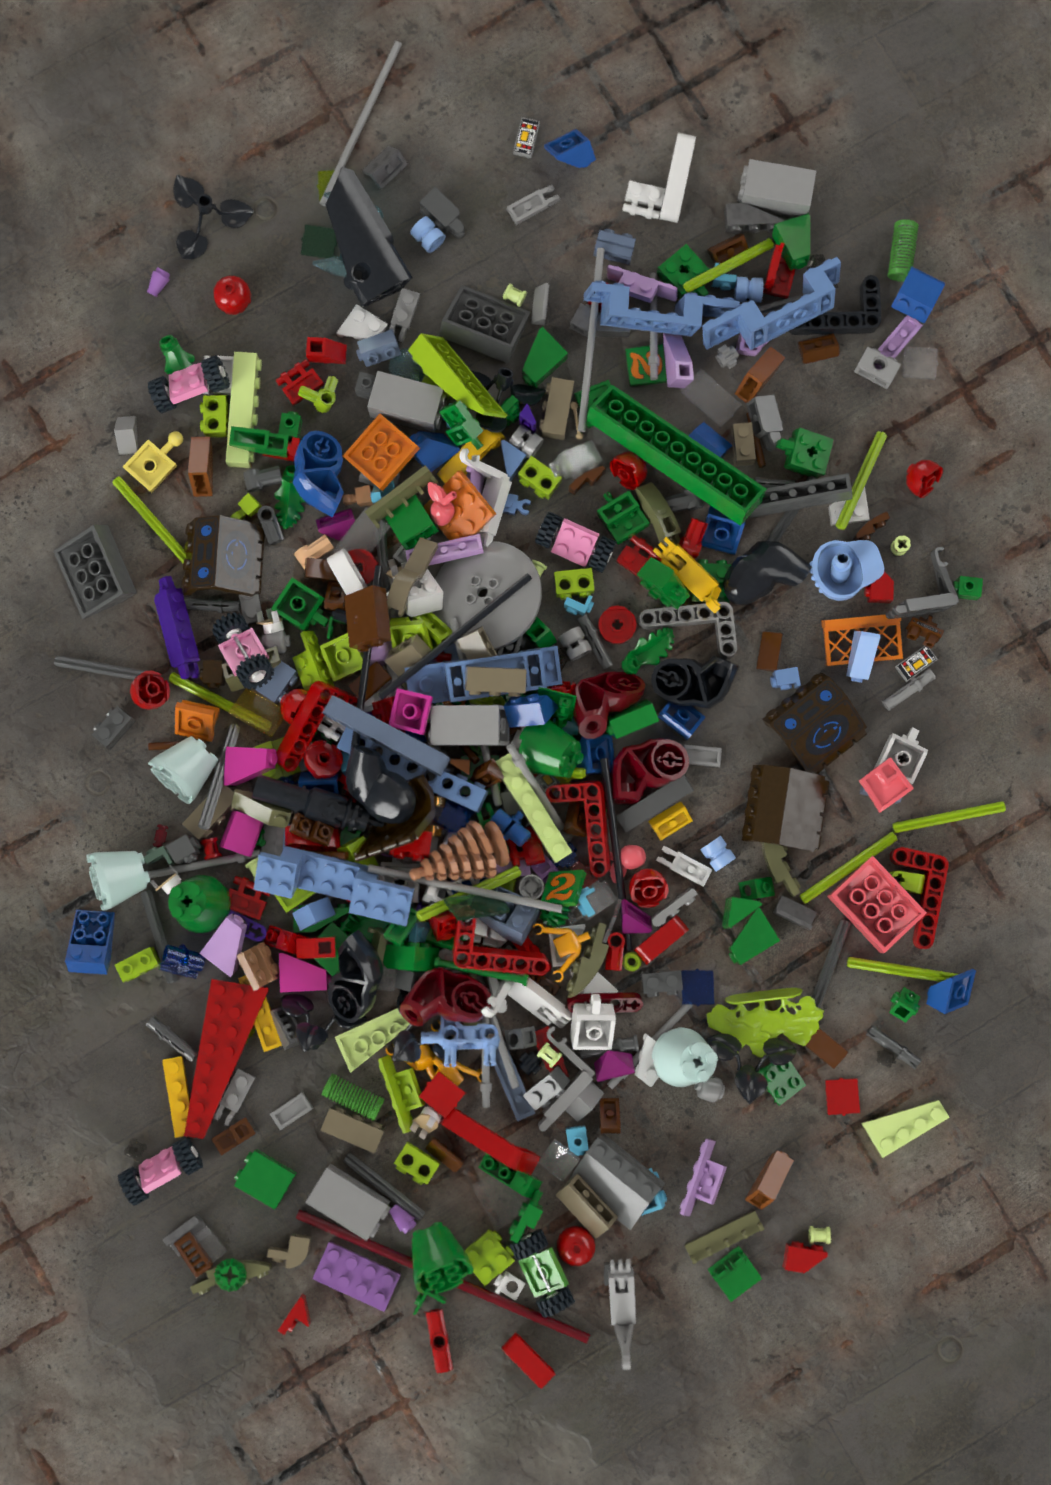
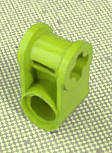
M904 871L890 872L893 878L897 876L900 879L898 883L907 892L923 894L926 875Z

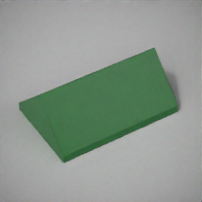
M736 897L727 898L722 922L723 928L733 927L760 907L762 903Z

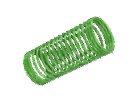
M904 219L895 222L888 277L891 280L903 282L911 267H913L919 227L915 221Z
M332 1073L321 1095L325 1098L329 1097V1100L332 1099L336 1103L339 1101V1104L342 1103V1106L345 1105V1108L348 1106V1109L351 1108V1111L354 1110L358 1114L361 1112V1115L364 1114V1117L367 1115L369 1120L375 1121L385 1099L379 1096L376 1101L377 1095L373 1099L374 1093L369 1099L371 1092H369L365 1099L368 1090H366L361 1100L365 1088L359 1096L362 1087L359 1088L356 1094L359 1086L353 1092L355 1084L348 1094L352 1082L344 1094L349 1081H347L341 1093L346 1079L339 1089L343 1078H341L336 1087L340 1076L337 1078V1075Z

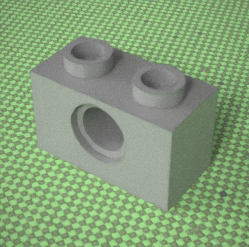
M867 347L854 372L888 389L901 364L893 357L882 355L878 349ZM874 364H880L882 366V369H876Z

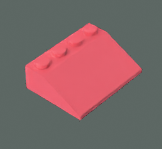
M871 856L827 895L879 953H885L926 914L924 909L874 856Z

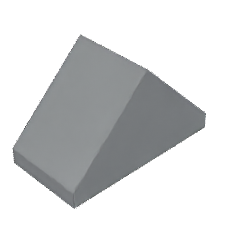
M136 416L117 417L114 433L119 455L135 454L138 451Z
M591 1082L565 1111L578 1122L595 1107L604 1092Z

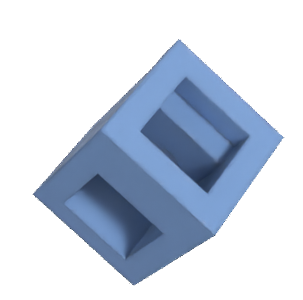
M797 667L776 670L772 673L773 676L770 677L772 688L788 690L792 688V685H794V689L801 686Z

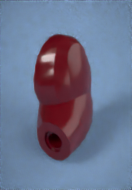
M605 672L580 680L572 692V695L577 696L573 716L579 733L586 739L600 737L606 731L609 712H620L639 701L644 693V681L637 675L626 674L625 672Z
M662 738L649 739L638 745L623 747L612 762L610 774L614 804H636L640 801L646 787L658 788L681 778L689 766V756L686 749L676 741Z
M439 967L426 971L416 981L402 1002L400 1012L406 1021L417 1027L424 1025L437 1014H440L446 1020L454 1022H477L485 1017L481 1012L484 1007L491 1009V1004L487 1002L491 993L474 978L468 975L453 973Z

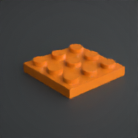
M379 414L345 452L343 457L383 491L420 448L382 414Z
M462 470L457 471L443 485L442 488L446 495L451 491L457 494V497L451 501L455 509L453 518L447 525H437L449 541L476 535L496 515V512ZM432 499L424 505L429 516L431 505L434 502Z

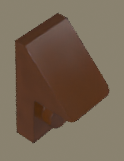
M328 581L324 600V609L328 611H335V609L346 611L344 599L346 594L339 582Z
M601 1098L599 1100L601 1134H621L619 1098Z

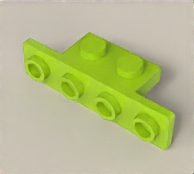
M314 631L301 632L300 635L306 651L292 657L303 689L309 691L311 685L316 681H323L334 686L325 660L321 656L318 638Z
M386 1055L378 1059L379 1068L383 1073L386 1089L389 1091L392 1106L396 1111L398 1124L403 1134L411 1131L410 1127L413 1123L410 1110L424 1106L425 1102L419 1097L421 1090L413 1067L396 1072L392 1057Z

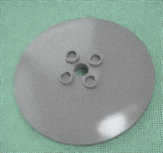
M492 541L488 547L482 543L484 551L482 554L445 562L435 578L443 590V607L441 610L432 613L450 629L449 620L457 618L460 628L528 573L532 580L466 632L468 633L483 626L491 644L497 650L515 642L530 628L541 605L542 584L535 565L526 554L507 543ZM481 590H488V594L485 597H479Z

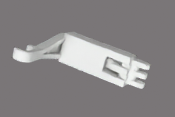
M463 448L460 451L461 462L487 477L482 496L496 512V515L477 533L480 534L483 545L488 547L493 541V537L496 536L512 482L509 481L510 477H507L506 473L479 461L480 455H473L471 460L468 459L469 450Z
M531 978L528 979L527 986H522L521 983L502 980L495 996H490L487 999L488 1004H491L493 1009L484 1007L481 1010L486 1017H493L508 994L548 1026L554 1023L557 1027L563 1028L572 1019L573 1014L565 1008L562 1002Z

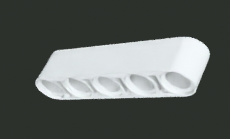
M678 133L660 214L661 220L678 223L696 136Z
M344 548L327 558L330 568L346 595L368 587L349 553Z

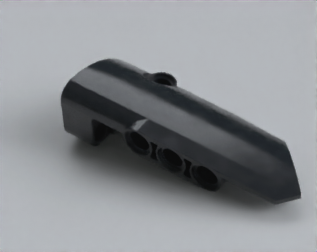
M341 167L325 205L347 273L343 279L344 285L348 289L354 290V294L362 307H366L399 292L413 277L393 245L394 239L390 230L355 172Z

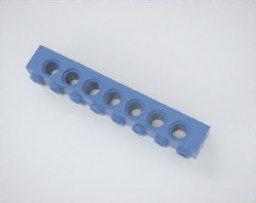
M345 728L336 748L350 754L353 730ZM360 735V740H365V747L373 750L378 747L383 749L381 757L388 771L398 773L405 780L422 774L426 778L428 770L418 765V770L415 773H410L409 766L413 762L400 756V763L393 765L391 759L398 754ZM445 768L442 776L436 775L433 781H428L434 793L477 813L480 812L488 794V791L484 790L485 785L476 781L473 785L467 782L468 778L457 773L456 776L449 774L450 770ZM447 779H452L453 786L450 789H445L443 785ZM464 787H469L471 790L468 797H462L461 790Z

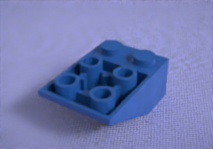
M76 910L65 958L69 972L108 974L112 952L115 912Z

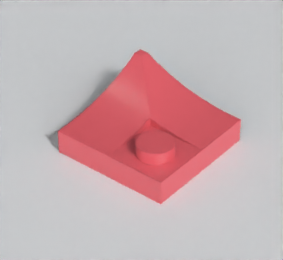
M891 757L858 780L879 813L914 789Z

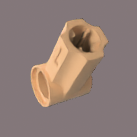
M323 535L309 546L305 545L298 549L294 556L305 570L306 558L320 559L332 551L334 547L326 535Z

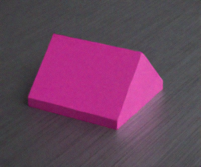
M397 688L388 725L424 735L433 697Z
M233 810L219 846L251 858L264 823L249 815Z

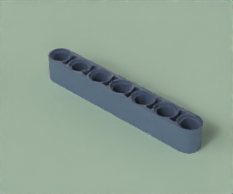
M331 696L322 712L328 718L438 776H442L450 761V758L445 754L335 696Z

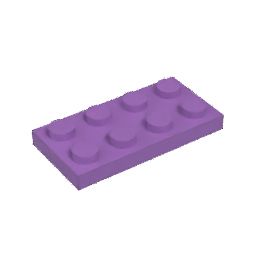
M329 1241L313 1280L385 1312L401 1273Z

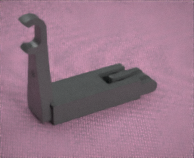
M937 547L931 551L939 595L906 599L886 613L888 619L944 612L959 603L957 593L945 567L948 563L946 561L943 563L939 559L938 553L943 551V547Z

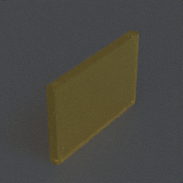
M247 688L228 712L230 715L271 738L284 721L280 706Z

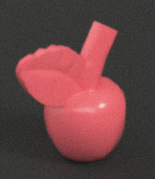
M429 482L428 493L434 501L430 508L431 520L439 526L447 525L455 513L454 505L451 501L457 497V494L451 491L446 495L441 486Z
M626 845L621 849L620 857L623 878L627 873V869L633 870L644 865L646 854L642 847ZM610 852V859L613 861V853ZM613 862L610 869V877L612 882L616 883Z

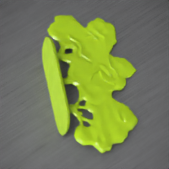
M781 988L728 996L725 998L727 1003L738 1004L734 1010L717 1004L712 1009V1012L707 1013L706 1016L708 1027L736 1037L742 1044V1048L747 1044L750 1046L752 1054L762 1058L766 1055L763 1051L765 1041L777 1038L779 1034L787 1036L792 1043L805 1046L811 1040V1036L819 1029V1020L823 1018L824 1010L816 1007L815 999L811 996H804L797 1004L788 1000V998L801 995L802 989ZM781 1000L782 1004L777 1010L769 1011L765 1008V1001ZM755 1002L760 1004L751 1011H748L743 1005ZM786 1005H788V1008L792 1006L796 1014H790L787 1011ZM796 1005H800L801 1010H798ZM781 1008H784L783 1013H780ZM740 1011V1017H736V1012Z

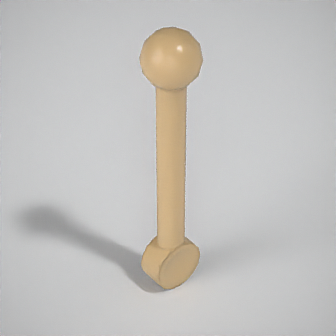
M572 402L570 408L574 413L577 429L576 438L581 440L583 434L578 431V404Z

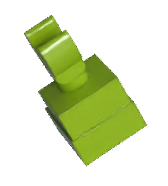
M247 493L237 503L242 509L235 512L230 518L243 520L246 514L252 517L263 506L253 495Z

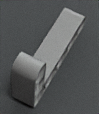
M719 602L721 604L719 607L725 608L728 611L727 616H721L718 611L716 613L712 612L706 604L680 606L678 609L674 607L647 609L640 614L639 625L646 630L715 623L717 647L720 657L730 659L737 651L733 609L727 602ZM699 611H708L709 617H701ZM682 612H688L690 614V619L684 620L681 618L680 614ZM666 613L672 619L669 622H665L661 616ZM648 615L652 618L653 622L646 624L642 618ZM721 627H728L730 634H722ZM729 645L732 648V653H725L723 646Z

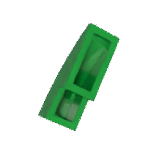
M231 426L229 446L287 458L289 435L270 433L268 430Z

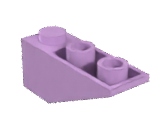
M663 333L667 387L685 388L694 380L692 360L681 335Z

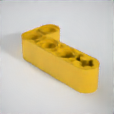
M483 429V432L477 436L483 444L479 450L470 441L460 451L463 448H467L469 450L468 459L471 460L473 455H480L481 460L491 449L498 448L501 445V440H505L506 437L501 432L496 433ZM460 451L437 473V476L444 483L459 470H462L467 475L466 468L468 465L461 462Z

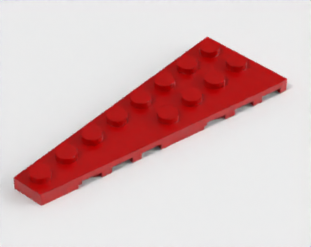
M211 979L184 1136L205 1139L214 1114L222 1100L225 1089L229 1084L232 1073L236 1068L249 1034L269 992V988L261 987L253 991L251 985Z

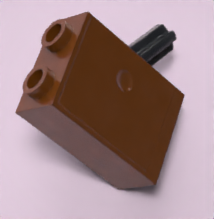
M371 585L344 596L346 611L341 609L332 611L333 619L347 623L349 648L357 649L358 652H366L371 647L383 646L385 642L391 640L385 588Z

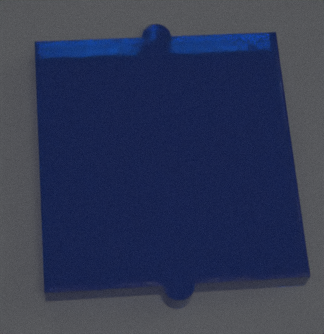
M681 970L683 986L682 1005H696L697 1007L700 1005H714L713 970Z

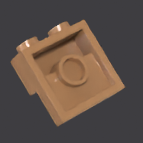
M264 942L236 955L253 991L280 977L279 966L274 963L271 957V950Z

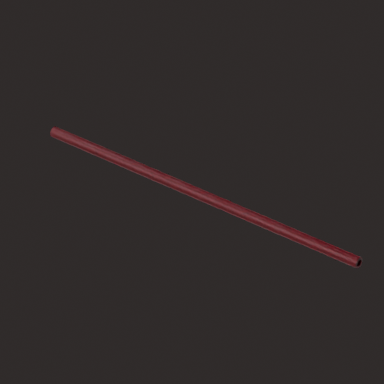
M299 1209L296 1219L413 1269L412 1257L370 1239L366 1241L345 1228ZM463 1280L464 1283L456 1287L587 1344L590 1334L549 1316L543 1317L540 1312Z

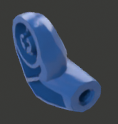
M311 431L303 437L297 447L294 457L295 472L293 485L305 502L333 518L344 494L337 478L342 468V448L333 436L321 431Z

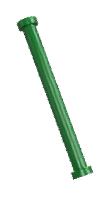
M436 956L434 968L443 967L521 983L522 986H527L529 979L527 974L522 976L507 972L459 968L453 961L443 960L439 956Z

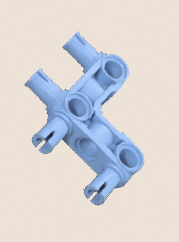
M441 1016V1025L438 1032H421L422 1044L439 1043L445 1050V1067H450V1063L452 1067L457 1065L456 1051L461 1049H484L483 1065L489 1066V1059L491 1066L496 1065V1049L499 1047L500 1036L498 1029L493 1024L463 1026L461 1021L454 1022L446 1020ZM488 1034H494L493 1038H486ZM449 1035H455L453 1039H447Z

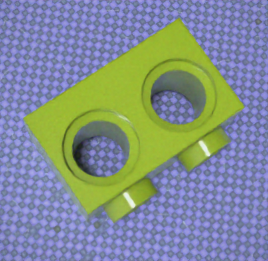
M226 395L203 396V402H200V412L203 413V420H200L201 432L206 437H228L229 400ZM218 404L216 410H210L211 405ZM212 423H219L217 428L210 429Z
M533 456L528 459L518 473L519 482L526 488L530 486L535 490L534 493L542 499L545 497L549 500L562 482L560 475ZM529 470H533L536 472V476L531 478L526 473ZM544 481H549L552 486L550 488H543L541 484Z
M592 568L554 572L556 598L560 597L561 600H566L567 597L572 599V596L578 595L580 598H587L589 595L594 594ZM580 580H587L589 586L582 588L578 582ZM562 582H568L570 588L563 590L559 585Z
M432 612L415 616L412 621H425L433 648L453 634L452 630Z
M149 947L115 964V967L122 982H129L160 966L161 962L155 948Z
M408 1141L394 1162L397 1165L396 1169L403 1174L408 1172L413 1175L412 1179L420 1185L429 1183L441 1163ZM410 1154L413 1157V1163L405 1164L403 1156ZM427 1165L430 1168V1173L427 1175L421 1174L419 1167Z

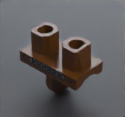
M929 615L927 619L921 616L919 619L912 617L906 626L908 630L906 637L911 640H917L920 635L925 638L924 646L932 648L942 637L944 630L937 628L938 624L932 622V615Z

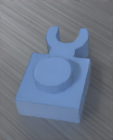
M508 493L503 513L515 515L516 510H518L521 514L528 515L529 510H524L522 506L525 504L530 505L531 501L528 499L518 501V495Z

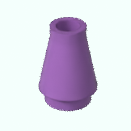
M158 267L155 271L153 270L147 292L157 297L170 281V274Z
M396 1204L390 1209L389 1213L400 1232L403 1231L404 1234H407L417 1225L414 1221L415 1218Z

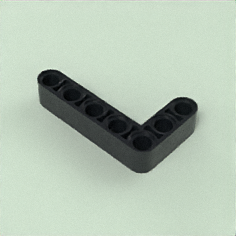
M868 275L864 278L860 286L861 311L825 312L788 332L792 335L874 333L881 323L879 279L874 275ZM866 284H871L874 289L867 288ZM866 302H872L875 307H869ZM849 320H854L857 325H851ZM867 320H873L875 325H870ZM811 321H817L820 326H813ZM830 321H836L838 326L831 325Z

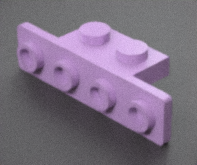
M608 265L607 278L630 287L629 296L649 303L652 302L655 295L674 302L677 299V287L639 275L636 272L624 270L618 266Z
M706 1139L701 1144L699 1160L695 1162L693 1177L687 1184V1195L680 1205V1214L683 1216L691 1215L696 1198L712 1205L715 1203L727 1167L710 1160L716 1142L714 1140Z

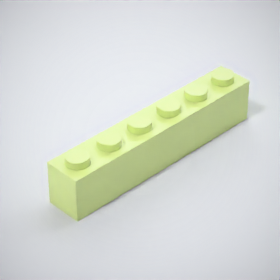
M234 352L226 449V464L228 467L251 468V462L255 461V452L229 446L231 426L254 429V426H257L258 415L255 414V408L259 407V396L256 395L257 389H260L261 382L260 378H258V371L262 369V360L259 359L257 353Z
M508 753L497 760L496 763L504 776L502 781L521 811L525 814L526 819L554 863L571 854V849L519 767H516L513 763L511 754Z

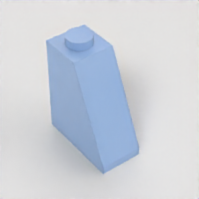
M854 631L846 676L851 677V681L862 683L863 679H869L880 634Z

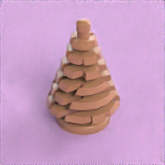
M470 821L467 823L466 828L462 827L457 832V836L453 834L448 839L446 845L443 843L439 846V853L435 850L430 853V863L427 858H424L420 862L421 866L411 869L409 874L413 881L421 879L423 876L426 880H434V874L439 881L445 880L447 876L452 880H457L459 876L464 880H469L471 876L474 879H482V877L495 878L494 876L497 873L496 864L501 867L509 864L508 848L503 834L495 822H487L483 830L476 821Z

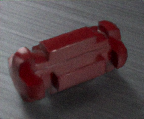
M158 824L157 827L159 828L156 830L153 846L160 848L165 846L163 842L165 843L168 833L166 829L169 828L166 825Z

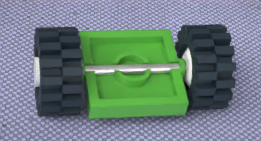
M542 1229L524 1235L519 1239L518 1243L512 1242L510 1247L516 1260H519L520 1267L534 1297L544 1295L536 1303L542 1316L548 1317L574 1304L575 1300L567 1286L569 1283L553 1248L550 1247L542 1250L549 1244Z

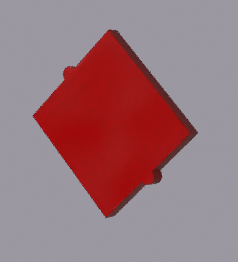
M438 1071L434 1078L427 1082L426 1088L419 1097L446 1118L451 1110L458 1106L457 1103L466 1092Z
M840 1077L837 1080H825L827 1115L842 1114L846 1116V1114L860 1113L857 1078L843 1079Z

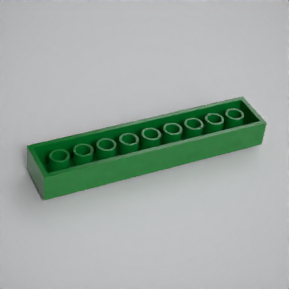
M611 385L590 406L587 422L741 526L762 502L767 490L765 487L614 385Z

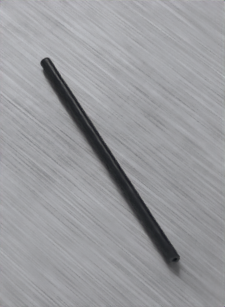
M376 565L373 585L380 587L383 567ZM372 647L369 648V651L363 653L356 708L364 711ZM353 731L351 749L352 745H359L360 734Z
M528 573L525 574L378 693V696L382 700L385 699L532 580V577Z
M608 758L600 759L622 922L621 901L623 899L626 900ZM631 933L623 934L625 938V951L633 950Z

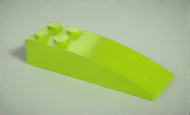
M423 333L418 336L408 351L413 356L414 362L422 367V371L426 376L430 377L452 398L457 401L460 400L468 408L482 415L507 417V414L444 338Z

